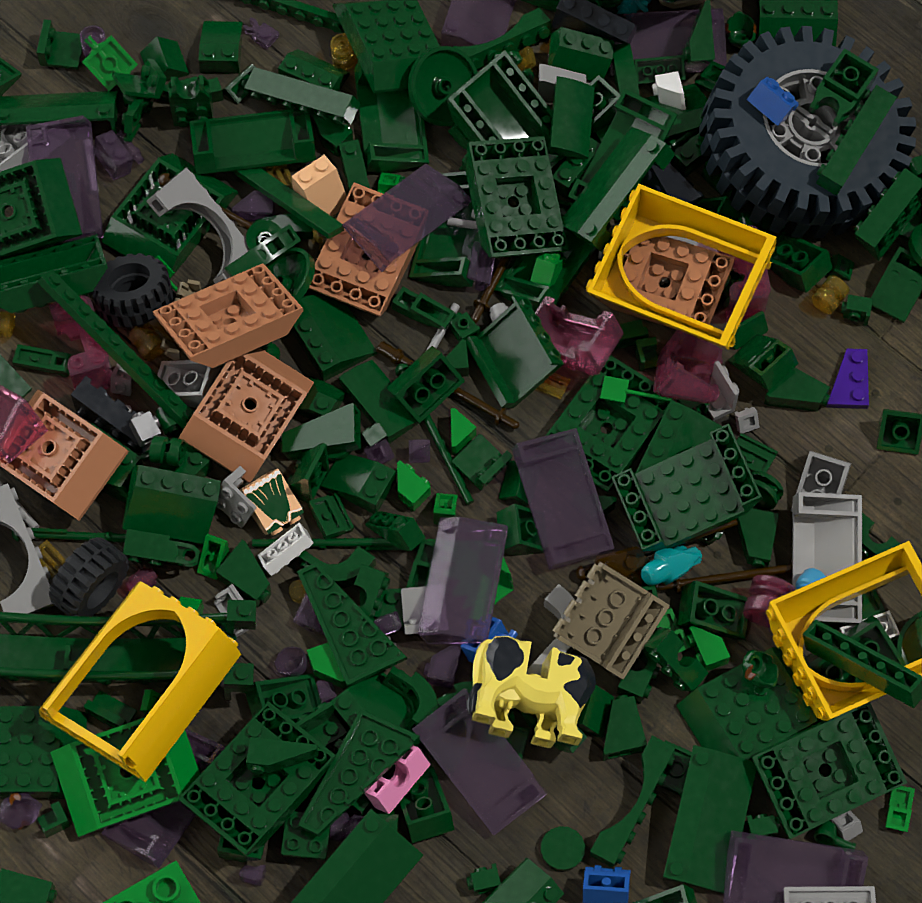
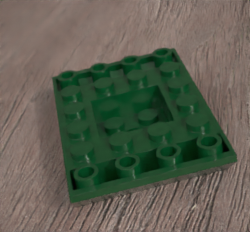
M545 137L468 142L465 171L480 244L489 257L500 258L568 251ZM508 199H513L517 207H511L508 204Z
M173 153L159 157L111 216L102 239V244L122 256H127V254L137 255L138 253L145 256L151 255L155 258L159 256L176 273L213 225L203 216L189 210H172L159 217L146 201L162 188L158 183L160 175L169 173V178L172 179L187 167L195 175L202 187L208 191L216 204L225 209L238 194V191L209 174L196 175L194 165Z
M61 158L33 160L0 172V259L42 249L83 235ZM7 207H13L14 210L10 217H6L4 214Z
M607 353L546 434L537 449L608 493L615 488L612 476L631 468L654 436L670 402L633 394H626L625 403L600 399L604 376L629 380V390L670 397L673 401L676 400L677 396ZM603 426H609L612 432L604 434L600 429Z
M268 701L178 800L247 856L263 847L323 780L336 755ZM250 737L318 745V757L270 773L255 774L248 770L246 765ZM255 780H263L265 782L264 787L261 789L253 788L252 784Z
M870 702L829 721L815 724L752 756V760L789 839L907 783ZM822 764H826L829 767V774L825 777L819 773V767Z

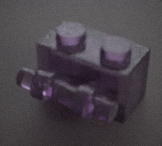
M111 130L95 136L93 153L113 180L130 174L133 160L137 164L144 162L139 148L135 147L132 142L124 141L126 134L123 130L117 132V135Z

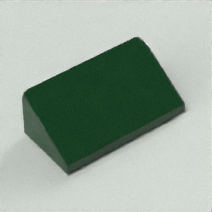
M253 64L247 66L222 89V92L236 104L249 94L244 87L253 67H255Z
M763 311L740 323L735 334L734 350L747 344L756 334L763 335L768 332Z

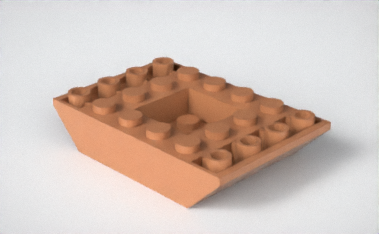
M353 183L336 219L344 225V231L330 239H326L316 260L315 273L309 289L380 317L389 307L421 239L428 211L360 184ZM369 252L373 257L370 260H364L362 255Z
M666 236L645 240L632 247L623 255L625 274L632 286L643 297L655 304L708 325L711 324L735 262V257ZM663 278H667L670 281V285L667 288L659 286ZM592 296L613 310L670 327Z
M262 263L154 310L153 315L191 361L214 368L286 336L303 312V307Z
M262 348L254 349L227 361L178 439H184L186 444L230 472H234L241 466L246 471L242 479L250 484L314 382ZM252 400L256 405L255 409H247L244 404L245 401Z
M37 390L0 441V466L80 521L129 451L44 392ZM50 444H54V449L50 453H46L47 447Z

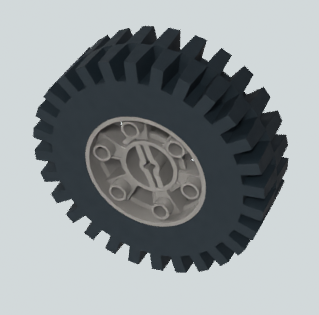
M789 26L780 28L774 39L768 31L760 34L755 44L749 40L742 46L738 55L734 53L729 59L712 89L701 115L704 118L699 127V136L705 137L700 146L701 155L711 156L706 170L709 177L722 173L716 186L717 190L723 195L734 188L737 189L731 202V206L737 211L748 201L753 203L755 206L749 220L755 224H758L767 212L774 215L769 230L778 234L788 221H792L791 237L802 238L810 226L814 239L824 238L831 228L835 236L845 233L852 223L857 226L861 220L865 221L873 204L877 205L881 200V193L886 188L889 189L894 183L892 182L894 176L899 171L902 172L905 168L907 169L912 160L909 156L915 148L916 138L910 136L916 128L915 117H907L913 105L910 97L897 99L904 87L900 78L884 84L891 69L884 60L876 66L879 71L869 90L872 91L878 85L897 97L838 195L836 196L816 184L819 178L816 173L822 164L827 165V163H821L820 157L824 152L828 155L831 149H837L838 146L835 143L841 131L845 136L847 133L844 130L850 119L854 121L856 118L853 113L857 107L849 118L841 122L837 127H834L832 124L836 118V113L833 108L822 106L813 113L808 111L813 102L817 87L822 82L826 73L844 48L850 51L855 41L854 38L846 35L838 47L832 46L834 30L824 28L815 42H813L812 26H802L794 38ZM866 46L858 57L869 63L874 51ZM766 77L776 80L779 86L784 91L790 92L799 104L797 109L792 111L787 119L778 126L776 124L769 125L767 117L747 100L759 82ZM862 99L859 102V104L862 106L865 103V101H863Z

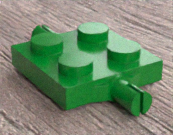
M91 35L84 40L92 50L82 62L108 91L117 85L112 78L113 72L130 74L138 65L112 35L99 44Z

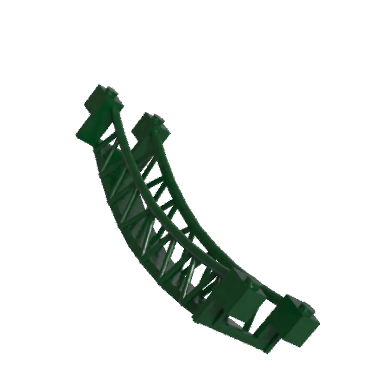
M228 600L227 613L199 614V616L204 619L208 617L215 623H227V636L234 639V629L256 630V600ZM0 612V623L10 633L0 634V678L15 682L19 679L47 681L50 684L60 682L69 671L63 670L66 644H71L72 649L85 650L93 640L62 637L78 627H82L97 635L99 631L90 626H104L110 617ZM157 619L136 625L153 626L147 637L135 627L130 628L129 630L140 639H115L81 683H101L104 685H111L112 683H140L148 685L155 682H172L177 676L184 660L186 636L171 626L182 624L172 619ZM7 622L27 623V625L16 633ZM36 624L48 637L26 636L24 634ZM45 625L70 627L55 636ZM161 626L178 638H154ZM235 663L223 678L225 700H231V692L253 693L254 663Z

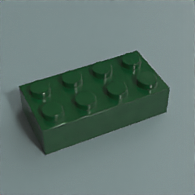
M684 55L634 59L638 85L656 83L655 75L677 71L680 80H686Z

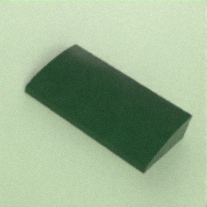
M557 76L554 85L548 154L581 159L589 158L594 100L593 86L578 80Z
M373 360L362 363L339 376V384L372 424L379 423L387 434L384 439L388 444L419 424L389 392L387 387L391 384V381Z

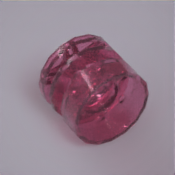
M758 575L753 577L748 592L750 596L747 597L742 612L744 617L755 624L770 628L769 619L766 614L769 602L795 591V588L789 582L774 576Z

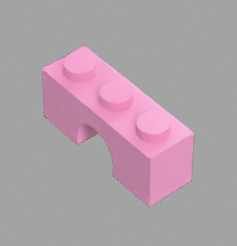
M413 746L395 763V773L390 780L383 777L379 778L364 794L376 809L390 814L431 764L418 747Z

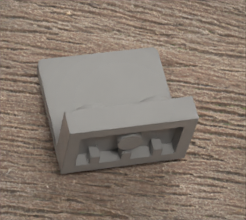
M719 361L714 362L712 376L693 384V389L700 388L710 404L708 414L712 421L734 412L739 395L738 386L735 382H731L727 368L724 365L722 366Z
M241 466L222 482L216 506L225 512L230 520L240 528L247 523L257 508L238 489L244 482L242 477L246 473Z
M443 585L401 589L405 634L449 631Z

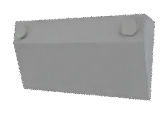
M798 492L793 496L792 592L797 590L796 581L804 570L808 568L818 569L827 577L862 561V495ZM862 595L827 610L816 620L824 624L861 623Z

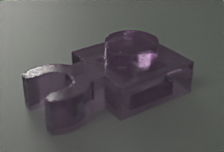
M250 18V24L253 26L248 27L244 25V32L252 35L253 41L268 50L279 38V32L266 23L259 26L256 19Z

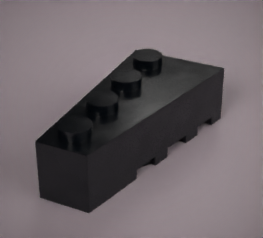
M85 376L71 393L76 415L84 420H90L101 430L104 429L109 432V435L117 441H123L130 450L144 453L151 443L140 447L129 426L130 420L136 412H128L129 409L119 399L113 401L104 388L101 386L98 389L91 385L92 380Z

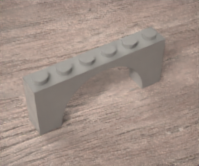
M187 167L146 201L159 217L172 210H189L203 216L213 225L221 239L224 254L222 267L213 280L215 284L230 278L225 267L249 251L245 236L240 233L234 222L226 216L222 208L216 204L208 191L202 187L195 175Z
M7 483L0 486V525L11 529L21 538L27 549L29 562L22 584L13 594L0 601L3 612L34 614L54 606L49 597L50 584L48 579L51 576L47 566L42 567L39 559L43 557L39 547L34 548L31 541L35 539L31 527L26 528L23 520L27 519L22 507H17L15 500L19 498L15 488L10 489Z

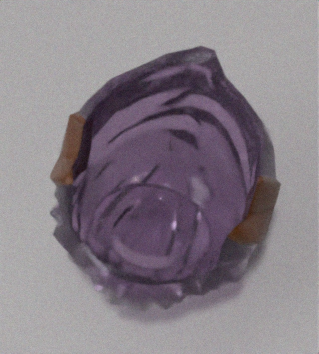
M13 793L4 799L0 805V822L7 827L19 830L24 826H30L36 821L42 803L26 793Z

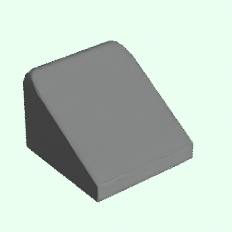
M851 811L830 820V822L836 825V831L840 837L847 841L863 832L861 821Z

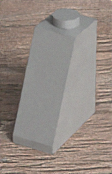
M539 64L538 93L545 102H553L554 85L557 76L586 83L585 74Z

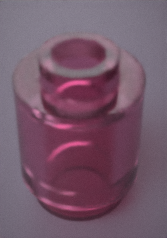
M144 566L130 576L125 585L129 591L140 581L153 587L157 584L155 579L158 576L151 567L147 569Z

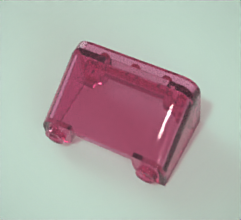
M677 330L659 353L653 392L668 398L707 404L711 401L715 402L720 391L718 385H711L714 362L719 361L720 364L723 362V359H721L723 350L710 342Z
M0 385V460L3 459L10 463L44 435L48 429L24 398Z

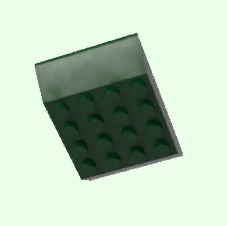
M364 0L333 3L335 13L373 93L408 90L409 74L416 59L426 50L440 46L417 0Z
M757 0V37L769 31L774 39L780 28L789 26L792 35L796 36L802 26H812L813 42L816 41L824 28L834 30L832 46L836 47L837 0Z
M505 50L447 98L452 119L470 142L544 136L547 151L549 152L552 110ZM548 154L551 168L565 156Z
M95 234L0 259V308L10 313H22L29 308H41L48 305V303L55 302L37 283L50 270L58 274L79 297L93 292L108 268L98 235Z
M772 647L764 651V653L773 657L772 662L778 665V681L774 688H760L749 683L743 673L742 664L696 688L676 705L701 747L753 761L752 756L763 749L823 721L816 717L811 706H807L802 696L804 693L801 687L795 684L791 668L785 665L782 657L784 654L780 647Z
M0 706V799H9L13 793L20 794L21 799H65L50 752L78 740L43 719L39 714L41 706ZM61 707L58 711L59 713L87 730V713Z

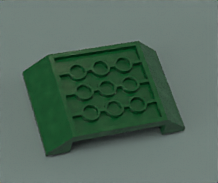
M729 424L709 432L712 439L634 474L630 468L612 476V480L643 552L662 550L679 545L747 514L762 499Z

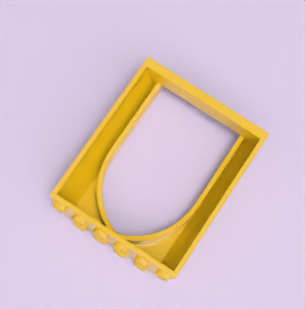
M638 184L636 190L633 189L630 193V203L627 208H623L620 216L621 222L619 226L616 225L612 232L613 238L610 243L606 244L603 251L604 257L602 261H598L594 271L596 274L593 279L588 281L586 291L589 295L729 350L735 344V334L765 269H770L772 263L770 258L775 251L777 237ZM661 236H677L696 241L755 265L723 331L662 307L643 297L632 286L625 274L623 255L632 247L645 240Z
M910 541L769 602L766 614L774 635L773 641L777 648H781L784 654L782 656L783 661L787 667L791 668L795 684L801 687L804 693L802 695L804 702L807 706H811L815 716L823 721H829L887 694L866 682H838L825 678L810 669L803 658L804 639L802 634L815 619L827 610L908 574L912 577L922 596V563ZM922 658L904 666L922 676Z
M140 581L133 587L39 709V714L46 721L146 782L241 656L237 648L238 643L217 627L212 619L208 617L202 618L195 609L191 607L185 608L175 597L171 596L168 598L158 587L153 586L151 588ZM157 619L176 620L183 625L186 635V651L181 668L172 683L121 750L58 712L105 650L118 636L130 628L147 621Z

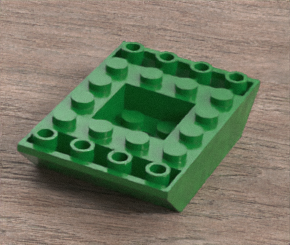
M144 718L95 735L121 750ZM185 730L146 782L134 775L124 778L121 775L122 767L80 741L72 742L50 752L78 837L180 802L178 798L200 776Z

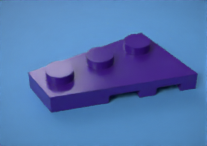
M846 349L827 407L868 409L867 349Z

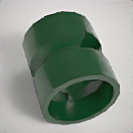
M155 435L150 445V461L164 464L167 461L168 465L181 467L186 457V441L172 438L169 441L168 437Z

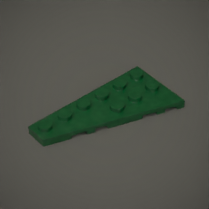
M317 562L297 571L348 687L408 659Z

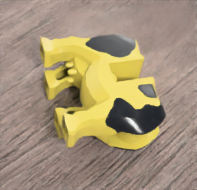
M496 636L493 639H487L480 643L473 662V688L466 701L467 711L472 715L471 720L489 724L488 733L491 735L509 738L513 731V725L509 721L507 714L510 709L516 708L523 713L536 714L538 720L534 728L535 734L532 737L531 744L551 748L556 742L554 729L557 726L559 731L557 741L578 746L583 734L578 730L577 721L596 685L595 675L588 660L578 655L566 654L553 647L542 663L541 675L526 674L532 642L520 641L509 636Z

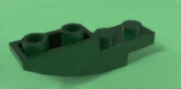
M288 224L226 266L225 270L232 277L262 263L266 265L300 242L301 239L292 226Z

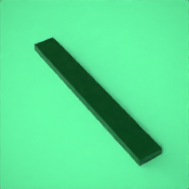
M260 167L231 171L326 238L330 239L344 231L342 223Z

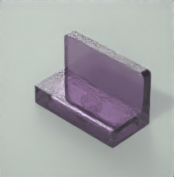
M478 241L473 243L467 278L476 281L475 289L482 292L491 283L495 258H490Z

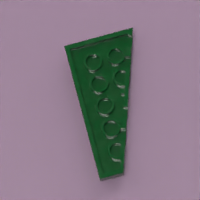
M360 709L334 761L327 770L298 824L299 828L320 837L420 740V736Z

